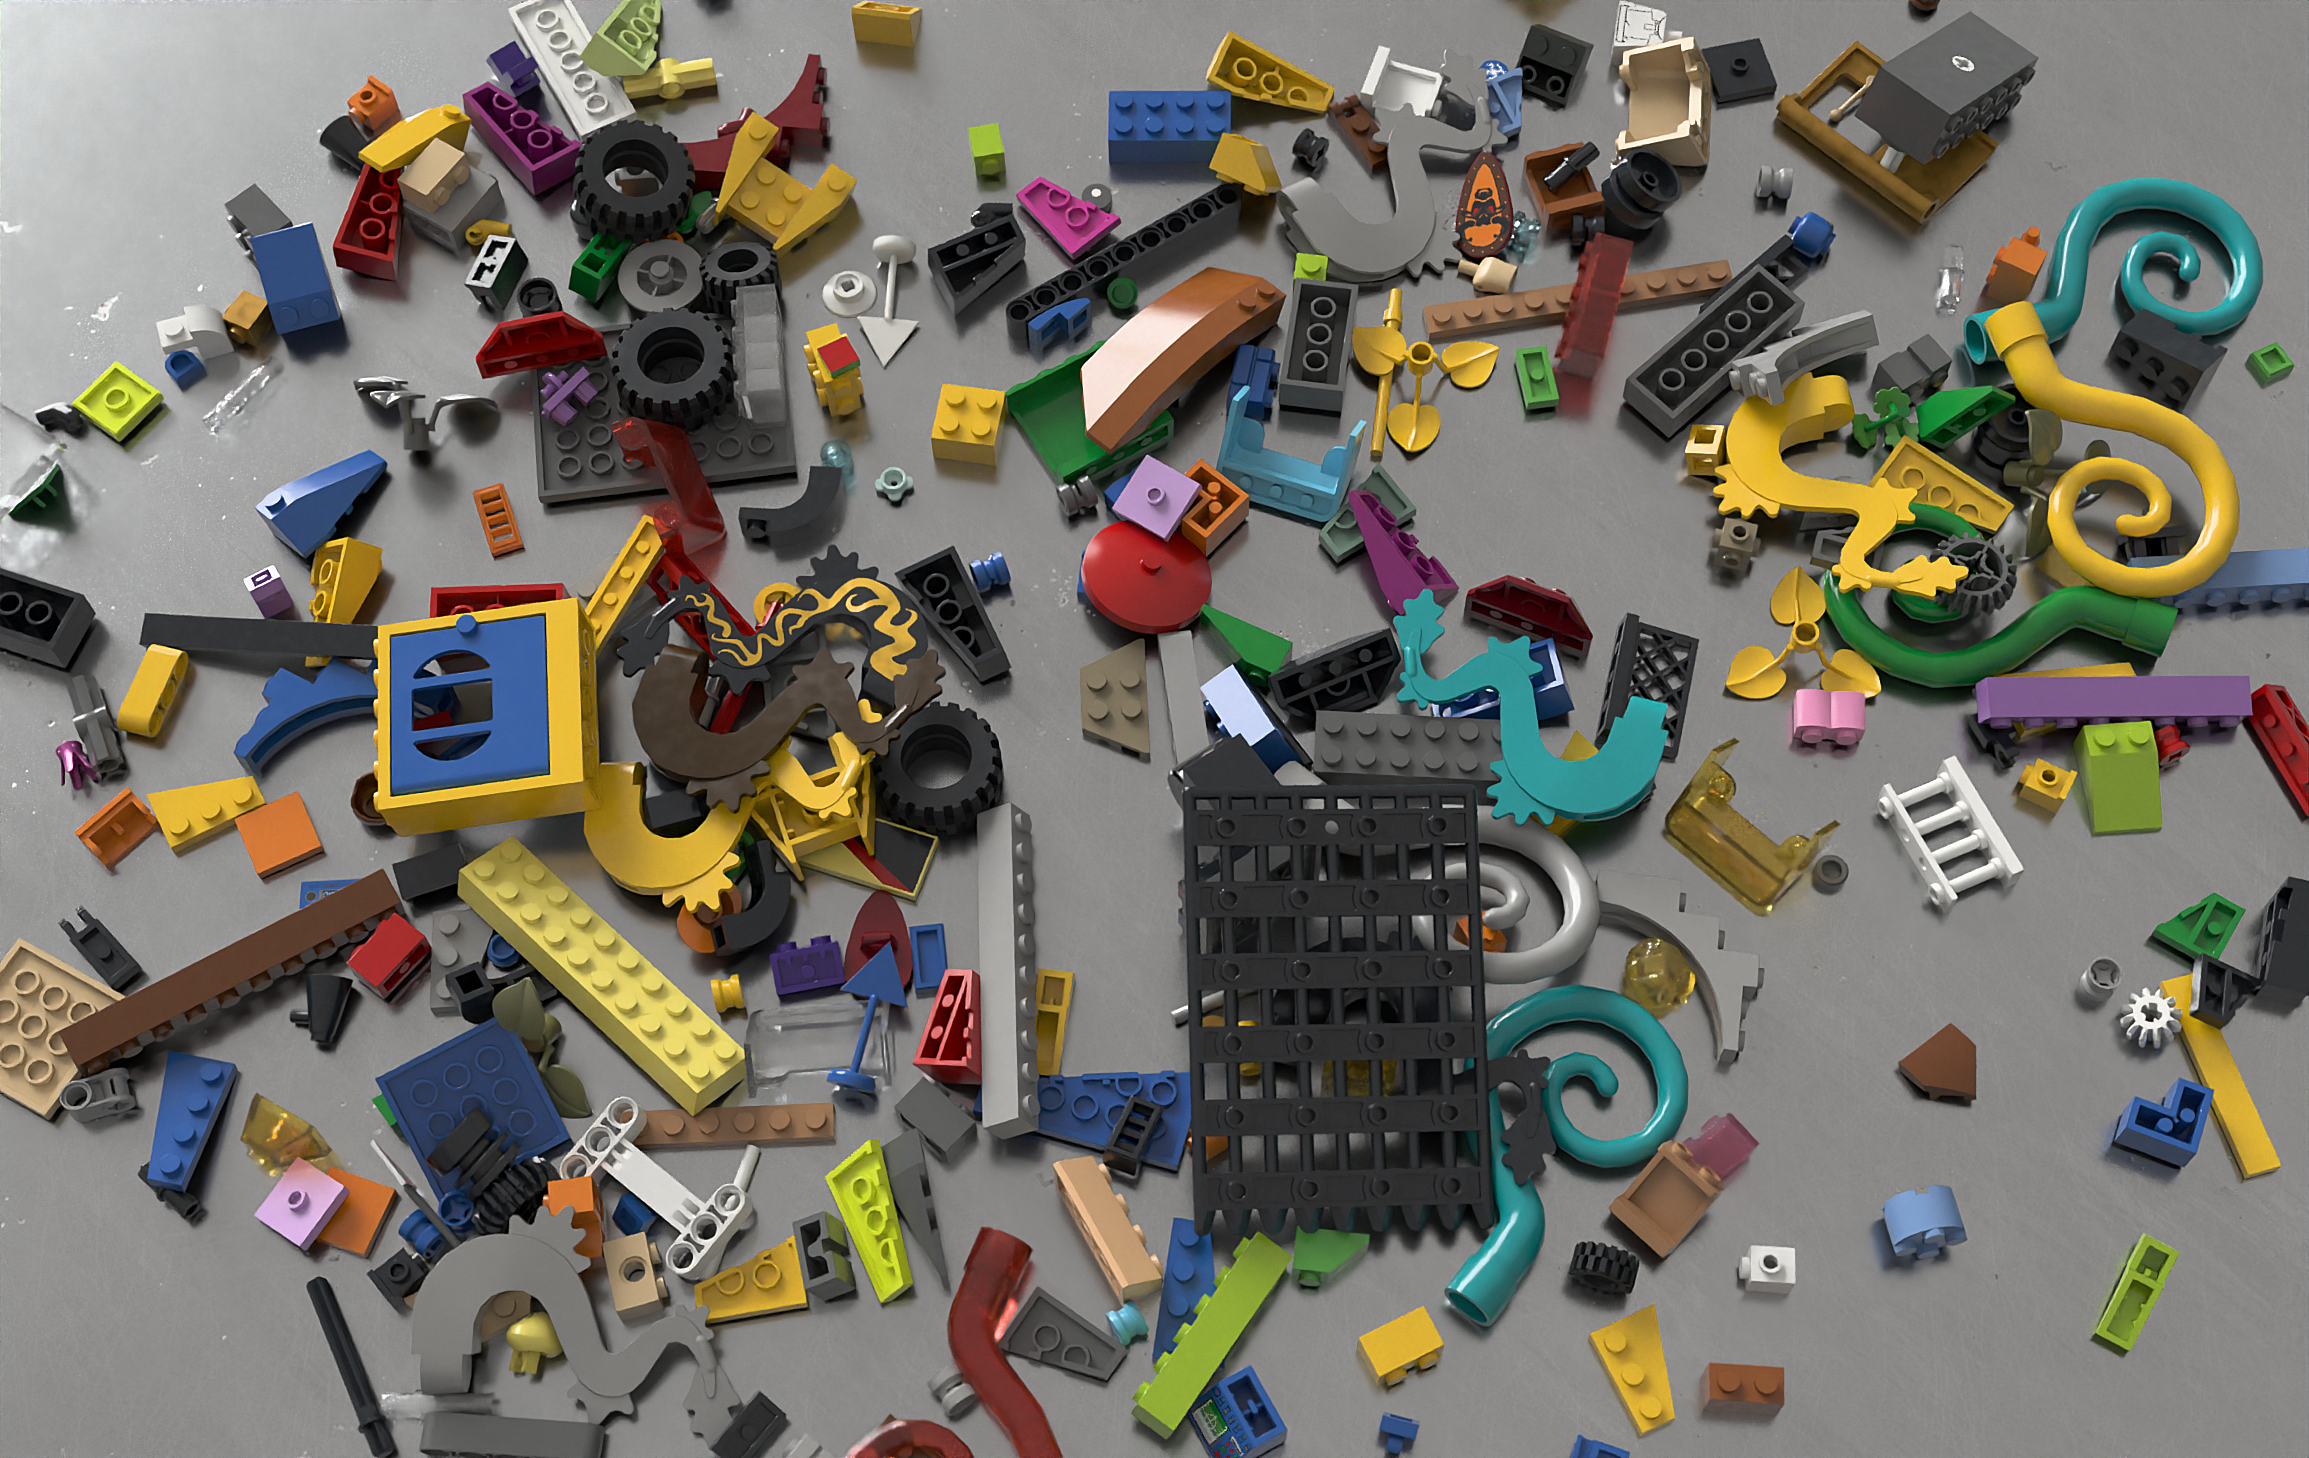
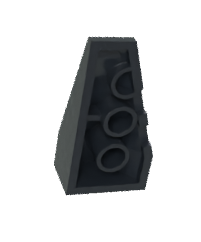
M648 760L647 765L643 768V777L647 778L646 790L643 791L642 806L649 831L677 836H686L696 831L711 811L706 803L708 792L701 793L695 797H688L685 791L687 783L669 779L661 774Z

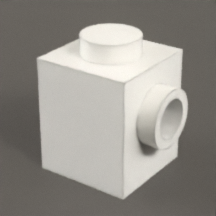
M1751 1245L1745 1257L1740 1258L1739 1276L1740 1279H1745V1291L1789 1294L1795 1285V1248Z

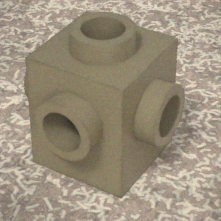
M1726 518L1723 528H1716L1711 546L1712 548H1717L1714 564L1746 572L1750 557L1757 558L1761 538H1756L1758 525L1740 518Z

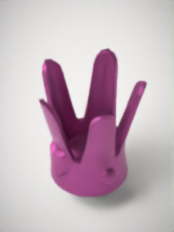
M65 741L56 748L55 753L61 762L62 786L65 784L66 770L69 773L73 787L76 790L81 789L82 783L78 764L84 768L91 779H97L79 741Z

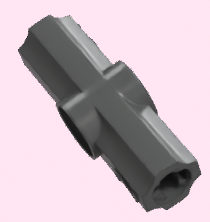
M94 675L74 677L67 685L71 703L76 714L73 715V722L80 739L85 743L92 768L95 772L108 773L114 771L123 763V759L114 734L117 731V727L110 709L104 702L98 680Z

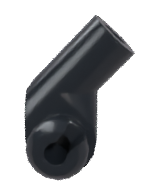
M983 203L971 215L973 227L977 229L994 222L997 218H1004L1013 214V203Z
M59 402L35 411L40 425L56 420L65 422L69 430L77 429L83 425V419L80 417L81 412L65 402Z

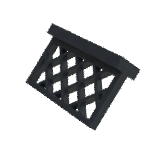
M1627 612L1617 627L1595 742L1602 744L1607 742L1615 717L1623 718L1630 701L1628 699L1629 693L1638 689L1643 698L1654 700L1645 685L1657 680L1666 694L1654 701L1663 702L1670 699L1677 709L1676 715L1669 719L1665 716L1663 728L1669 731V736L1672 740L1670 747L1664 746L1662 756L1675 759L1678 756L1699 639L1639 622V615ZM1640 634L1652 636L1658 646L1647 652L1639 641ZM1675 643L1689 647L1687 657L1678 661L1669 648ZM1660 651L1664 653L1671 663L1670 666L1661 671L1651 658L1652 655ZM1644 661L1653 675L1641 681L1634 670V665ZM1673 670L1682 679V686L1674 690L1663 676Z

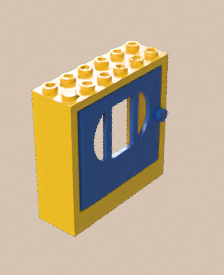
M577 597L378 626V639H375L373 644L374 653L378 659V669L374 670V683L378 689V699L374 700V713L378 720V730L374 731V744L378 750V761H374V775L378 781V792L374 793V806L376 811L380 812L385 818L387 825L391 826L399 837L601 809L595 627ZM470 653L482 658L490 665L488 669L416 679L427 664L443 655ZM492 681L493 719L491 721L414 731L415 692ZM491 733L487 741L478 750L457 760H435L425 756L416 748V745L419 743Z

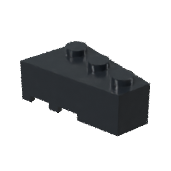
M2143 308L2119 330L2111 348L2122 359L2129 361L2139 369L2146 378L2153 380L2166 390L2169 396L2186 406L2210 384L2228 349L2221 345L2215 349L2201 342L2203 337L2196 333L2188 336L2176 330L2177 324Z
M2288 876L2267 903L2258 970L2260 985L2256 988L2255 997L2298 1006L2306 996H2309V881Z

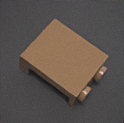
M1672 1140L1662 1143L1658 1148L1659 1152L1623 1195L1617 1197L1608 1207L1614 1215L1662 1258L1673 1252L1726 1189L1719 1183L1721 1179L1712 1169L1707 1166L1701 1167L1692 1159L1693 1154L1685 1145L1678 1141L1674 1143Z

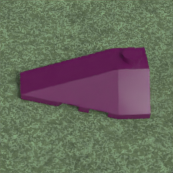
M1352 490L1348 494L1383 593L1388 598L1389 606L1394 612L1400 614V616H1406L1403 602L1406 599H1417L1424 589L1432 590L1435 604L1459 589V586L1434 556L1428 559L1416 547L1419 540L1413 534L1409 536L1406 532L1395 526L1397 524L1396 517L1369 490Z

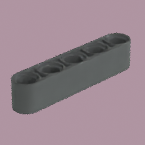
M428 1412L425 1414L419 1452L430 1456L449 1458H600L605 1427L586 1422Z

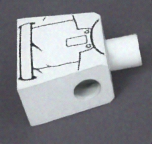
M1620 0L1610 64L1623 65L1624 51L1678 40L1682 38V32L1665 30L1666 13L1664 11Z

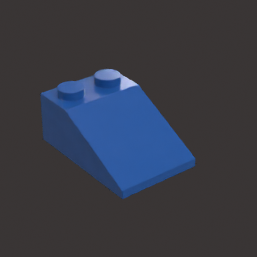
M313 222L250 237L265 296L278 335L340 319L341 310Z

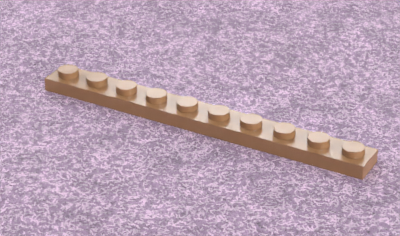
M1728 259L1425 306L1423 307L1422 314L1430 340L1710 296L1717 293L1733 279Z

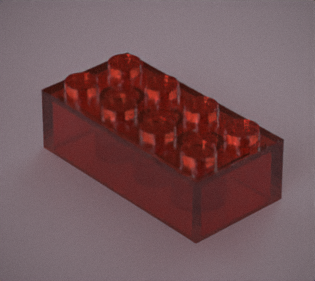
M1599 232L1596 233L1592 243L1586 242L1576 272H1578L1576 282L1573 283L1569 297L1571 302L1562 323L1561 329H1563L1561 339L1558 340L1554 357L1559 359L1556 370L1594 379L1605 355L1634 242Z

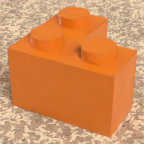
M1200 458L1184 474L1199 483L1202 489L1190 506L1192 509L1182 518V535L1198 547L1203 555L1207 557L1249 515V495Z
M592 1176L549 1181L548 1194L543 1195V1206L549 1208L552 1216L557 1215L568 1205L573 1206L575 1214L572 1227L574 1229L584 1228L587 1231L586 1237L576 1245L575 1252L590 1258L592 1264L587 1269L607 1267L602 1243L607 1242L604 1198Z

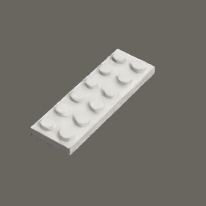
M528 0L508 9L511 20L538 63L541 72L583 143L587 142V137L593 132L600 134V127L606 124H611L613 127L617 125V121L627 120L628 123H631L638 119L634 107L616 77L602 76L597 71L591 70L584 61L578 58L592 39V36L570 0Z

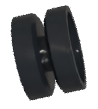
M1636 148L1631 150L1621 160L1618 167L1614 168L1601 184V191L1606 205L1621 221L1634 228L1647 229L1652 227L1662 217L1665 210L1670 209L1682 194V183L1678 173L1661 155L1649 149Z
M2009 383L1997 387L2014 395L2015 402L1973 430L1974 442L1981 454L1990 461L2002 466H2006L2009 461L2030 460L2029 424L2025 412L2035 410L2036 408L2023 398L2015 384Z

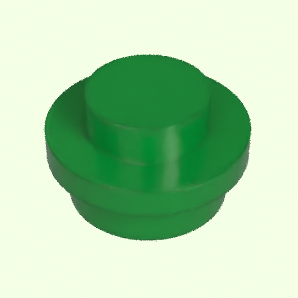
M1120 277L1110 283L1107 295L1113 306L1126 309L1136 303L1139 290L1133 280L1127 277Z

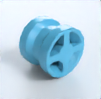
M1132 1300L1124 1303L1123 1309L1118 1312L1110 1311L1106 1314L1113 1333L1123 1346L1129 1344L1133 1336L1137 1334L1144 1335L1149 1332L1141 1312Z

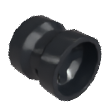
M1573 214L1570 245L1581 246L1583 243H1590L1593 247H1602L1605 230L1604 216L1594 215L1592 218H1585L1583 215Z

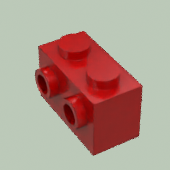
M395 912L389 919L383 920L377 926L374 935L365 944L358 946L352 952L347 965L355 977L385 1000L427 956L432 947L425 935Z

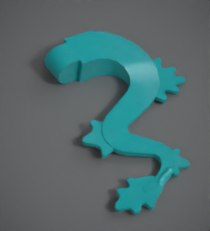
M1430 589L1421 591L1417 599H1406L1403 602L1406 616H1396L1393 619L1398 633L1399 646L1404 654L1406 671L1401 673L1399 681L1404 687L1397 694L1398 703L1416 702L1418 709L1424 711L1427 709L1428 703L1435 705L1447 704L1485 689L1494 690L1499 695L1500 739L1503 760L1492 762L1490 764V771L1499 777L1501 782L1490 786L1486 792L1489 798H1496L1498 800L1492 810L1491 816L1493 819L1499 820L1508 815H1513L1515 817V824L1519 827L1523 826L1532 814L1537 815L1545 827L1552 825L1555 815L1582 822L1615 818L1634 808L1651 792L1669 731L1663 730V722L1669 704L1631 696L1623 718L1615 717L1607 742L1598 753L1586 760L1566 761L1556 758L1545 749L1540 738L1533 686L1530 678L1541 674L1543 666L1540 663L1533 662L1529 657V637L1522 636L1511 643L1505 644L1498 641L1496 637H1490L1488 640V653L1472 658L1443 680H1434L1425 673L1420 657L1425 655L1433 643L1445 633L1444 626L1436 623L1443 616L1444 608L1434 603L1433 592Z

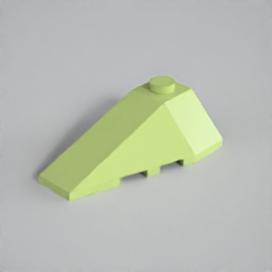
M623 0L598 29L578 58L584 61L591 70L597 71L602 76L643 75L656 59L657 52L654 51L655 44L658 41L656 27L660 23L662 2L660 0Z

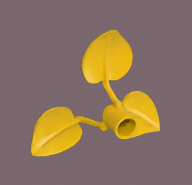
M1355 326L1352 333L1354 355L1359 365L1368 373L1384 376L1393 370L1394 364L1403 365L1408 360L1407 366L1409 371L1416 375L1414 405L1409 403L1399 404L1390 411L1387 418V429L1390 436L1407 452H1417L1425 449L1435 440L1440 430L1441 419L1438 410L1431 405L1420 406L1422 376L1431 372L1433 362L1444 374L1450 373L1452 382L1457 386L1475 388L1488 380L1499 354V347L1484 342L1463 341L1448 346L1442 352L1441 362L1438 359V354L1434 352L1432 346L1427 342H1415L1410 346L1409 350H1406L1407 346L1404 336L1397 330L1389 327Z
M1797 566L1782 578L1773 592L1770 603L1772 615L1777 622L1784 625L1795 622L1790 636V643L1787 644L1786 649L1775 661L1771 651L1765 647L1749 646L1742 649L1734 657L1726 681L1727 688L1738 696L1748 699L1769 698L1778 693L1786 682V674L1779 665L1784 662L1787 656L1793 650L1800 654H1807L1815 650L1822 665L1827 668L1821 676L1823 690L1829 692H1860L1865 694V699L1876 696L1881 692L1880 680L1875 669L1857 652L1841 649L1835 652L1831 663L1826 659L1822 650V644L1817 642L1819 628L1815 624L1825 613L1824 592L1800 566Z

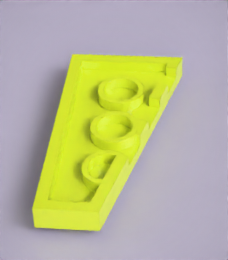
M879 1139L868 1140L826 1175L825 1179L880 1303L891 1302L913 1285V1280Z

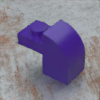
M515 40L493 52L485 60L498 81L513 97H517L541 83L535 72L539 67L533 56L527 59Z

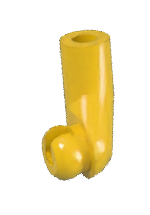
M482 219L466 230L465 237L472 245L483 244L486 242L489 234L511 238L512 225Z

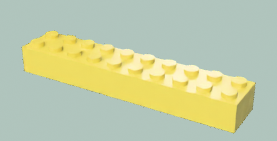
M513 835L459 870L457 895L692 1116H695L745 1078L749 1054Z

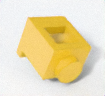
M1692 425L1685 450L1689 475L1716 476L1715 468L1722 466L1726 451L1724 425Z
M2037 758L2034 766L2027 763L2018 782L2024 784L2019 796L2057 814L2072 786L2077 772L2071 770L2069 773Z

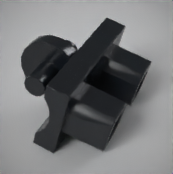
M2144 507L2142 516L2149 512V507ZM2186 525L2162 527L2155 534L2138 538L2117 535L2118 545H2125L2128 561L2130 558L2150 557L2148 543L2157 542L2159 556L2180 555V538L2187 535Z

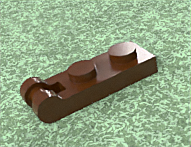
M1355 93L1345 96L1344 101L1340 103L1333 102L1327 105L1328 116L1371 172L1389 164L1387 146L1375 144L1372 141L1374 134L1379 132L1380 128L1362 107ZM1350 112L1353 116L1346 118L1344 114Z

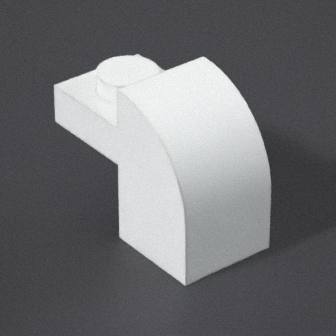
M205 305L184 307L185 315L156 322L161 347L165 355L197 346L204 360L234 352L232 339L228 335V329L222 319L223 315L213 307Z

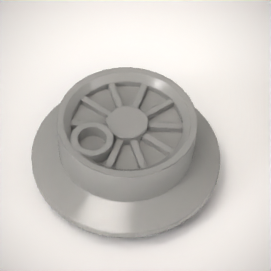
M663 239L642 244L630 252L621 264L618 274L620 291L630 305L646 313L654 311L656 314L663 312V308L671 307L673 311H680V308L688 309L703 289L699 270L702 258L692 247L675 240Z

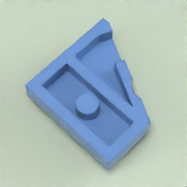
M1519 67L1486 81L1489 92L1487 103L1491 118L1499 120L1497 130L1507 138L1521 132L1522 69Z

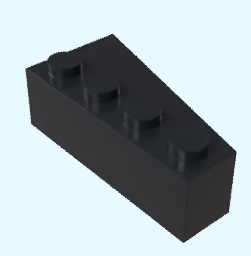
M954 545L894 573L902 591L919 607L922 614L981 681L1012 668Z

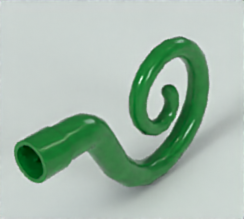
M1913 502L1908 509L1915 515V522L1913 524H1896L1890 536L1899 532L1919 529L1932 531L1947 538L1954 534L1961 539L1965 532L1968 533L1970 538H1975L1980 532L1957 514L1938 506ZM1859 519L1851 527H1855ZM1909 559V560H1908L1907 562H1905L1903 565H1906V564L1910 563V562L1913 561L1914 559ZM1825 569L1822 580L1827 614L1842 639L1868 663L1893 677L1931 688L1975 685L1987 677H1995L2012 670L2051 641L2072 629H2083L2120 641L2122 646L2160 658L2169 640L2178 612L2176 607L2143 597L2120 596L2089 585L2071 586L2053 591L1993 637L1963 650L1932 653L1908 647L1887 635L1871 621L1859 601L1856 588L1847 593L1839 591L1841 578L1834 576L1832 570ZM1892 589L1894 603L1912 619L1928 623L1954 621L1962 617L1961 611L1957 609L1949 613L1948 604L1938 606L1937 601L1930 602L1920 599L1916 595L1903 594Z

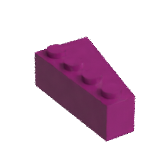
M489 81L462 94L465 115L472 119V127L534 196L574 175L576 159H578V151L582 143L576 139L571 141L564 136L561 129L555 125L550 127L540 120V115L532 110L527 111L518 105L516 99Z

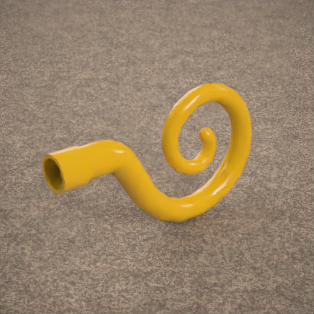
M2016 302L2001 308L1989 316L1984 323V327L1998 358L2004 361L2016 388L2033 407L2054 412L2061 420L2133 433L2167 447L2190 466L2201 485L2205 503V523L2196 545L2188 554L2165 566L2153 568L2127 567L2103 557L2088 547L2079 535L2073 517L2075 503L2081 490L2090 483L2106 479L2120 480L2135 486L2144 493L2150 503L2149 512L2145 516L2140 517L2129 514L2121 515L2116 519L2115 523L2117 531L2122 535L2137 538L2157 533L2170 521L2172 497L2159 477L2144 466L2122 458L2096 457L2077 463L2059 477L2050 495L2047 524L2054 546L2068 567L2093 586L2128 597L2149 599L2175 596L2205 583L2226 563L2239 532L2240 499L2236 479L2216 441L2186 416L2144 397L2093 387L2065 378L2047 343L2048 335L2031 302Z

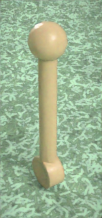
M1875 76L1867 77L1866 84L1838 110H1832L1829 114L1830 119L1834 122L1839 121L1842 116L1841 114L1868 91Z

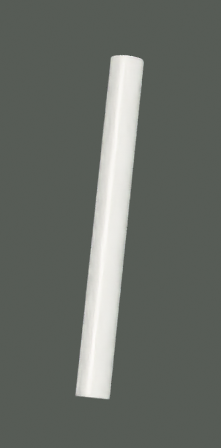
M747 1145L733 1183L745 1192L760 1153V1148L753 1145ZM733 1195L727 1200V1211H733L739 1206L740 1195ZM726 1245L699 1277L701 1281L716 1275Z

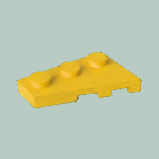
M253 776L146 794L169 846L174 853L236 824L235 818L267 805Z
M795 1236L787 1238L786 1242L770 1250L768 1248L756 1254L757 1257L737 1267L732 1266L695 1285L696 1308L702 1305H708L710 1308L706 1324L808 1307Z
M1655 1304L1590 1333L1588 1338L1640 1436L1673 1422L1675 1413Z

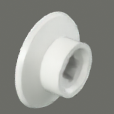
M844 271L834 275L827 281L822 290V301L826 309L842 318H854L867 313L877 300V287L873 280L857 271Z

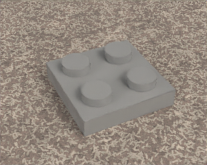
M617 552L566 589L571 598L577 597L584 610L619 556ZM646 582L641 586L613 634L658 601L657 594Z

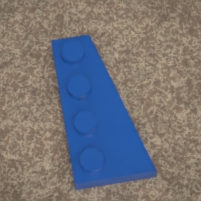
M168 1051L147 1176L150 1185L185 1192L238 1072L235 1063Z
M1173 1218L1152 1354L1153 1362H1157L1164 1351L1170 1355L1173 1353L1178 1345L1173 1341V1338L1185 1322L1190 1326L1194 1323L1198 1315L1192 1311L1204 1294L1212 1297L1216 1291V1285L1213 1284L1215 1272L1211 1234L1209 1233L1203 1237L1196 1235L1194 1220ZM1224 1359L1215 1371H1225Z

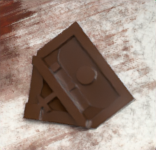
M1949 1023L1898 1062L1899 1071L1922 1090L1929 1091L1930 1099L1936 1100L1940 1095L1965 1096V1100H1976L1977 1098L1976 1045L1952 1023Z

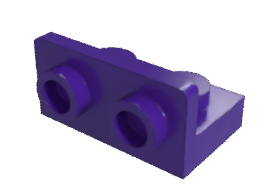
M830 935L810 938L811 945L797 947L796 941L777 944V951L770 952L769 954L776 994L782 995L846 983L839 939L831 941Z

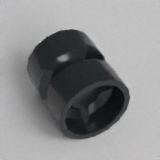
M536 277L528 279L518 288L516 297L523 318L564 311L556 286L552 281Z

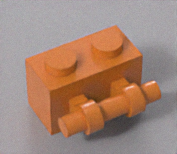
M2030 227L2021 236L2020 240L2012 237L2007 248L2003 246L1999 248L1993 261L1994 265L1986 278V281L1991 283L1986 293L1987 296L2007 305L2027 300L2048 252L2038 248L2040 230L2037 227Z

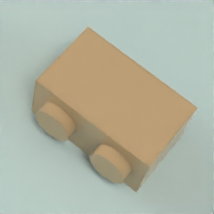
M435 138L402 173L397 181L403 199L433 215L440 206L448 201L454 189L466 182L470 168L465 153Z

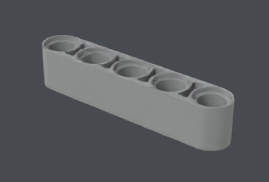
M1191 630L1157 634L1179 782L1183 781V769L1188 761L1195 756L1201 755L1203 757L1210 752Z

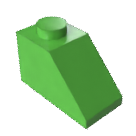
M1297 1226L1291 1279H1299V1283L1308 1286H1318L1320 1282L1328 1283L1367 1253L1369 1235L1351 1232L1342 1233L1325 1229H1318L1315 1233L1307 1234Z

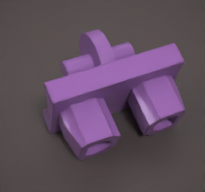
M582 367L566 384H563L569 378L565 371L562 370L557 376L547 372L542 377L546 387L540 393L546 399L552 393L554 395L543 404L544 411L541 413V416L547 422L553 418L564 427H567L578 413L568 402L575 397L587 407L598 395L597 389L588 380L590 373Z

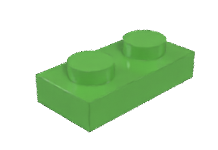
M1547 346L1515 350L1514 357L1526 409L1558 406L1559 396Z

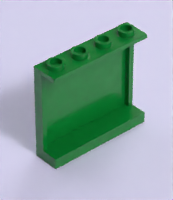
M1109 339L1096 342L1090 349L1078 355L1069 356L1063 363L1051 369L1042 370L1036 377L1024 383L1015 384L1006 392L1008 413L1058 485L1064 483L1073 484L1076 478L1087 475L1091 480L1174 436L1173 417L1167 410L1152 422L1149 429L1111 454H1108L1085 436L1086 417L1085 413H1083V385L1080 382V370Z

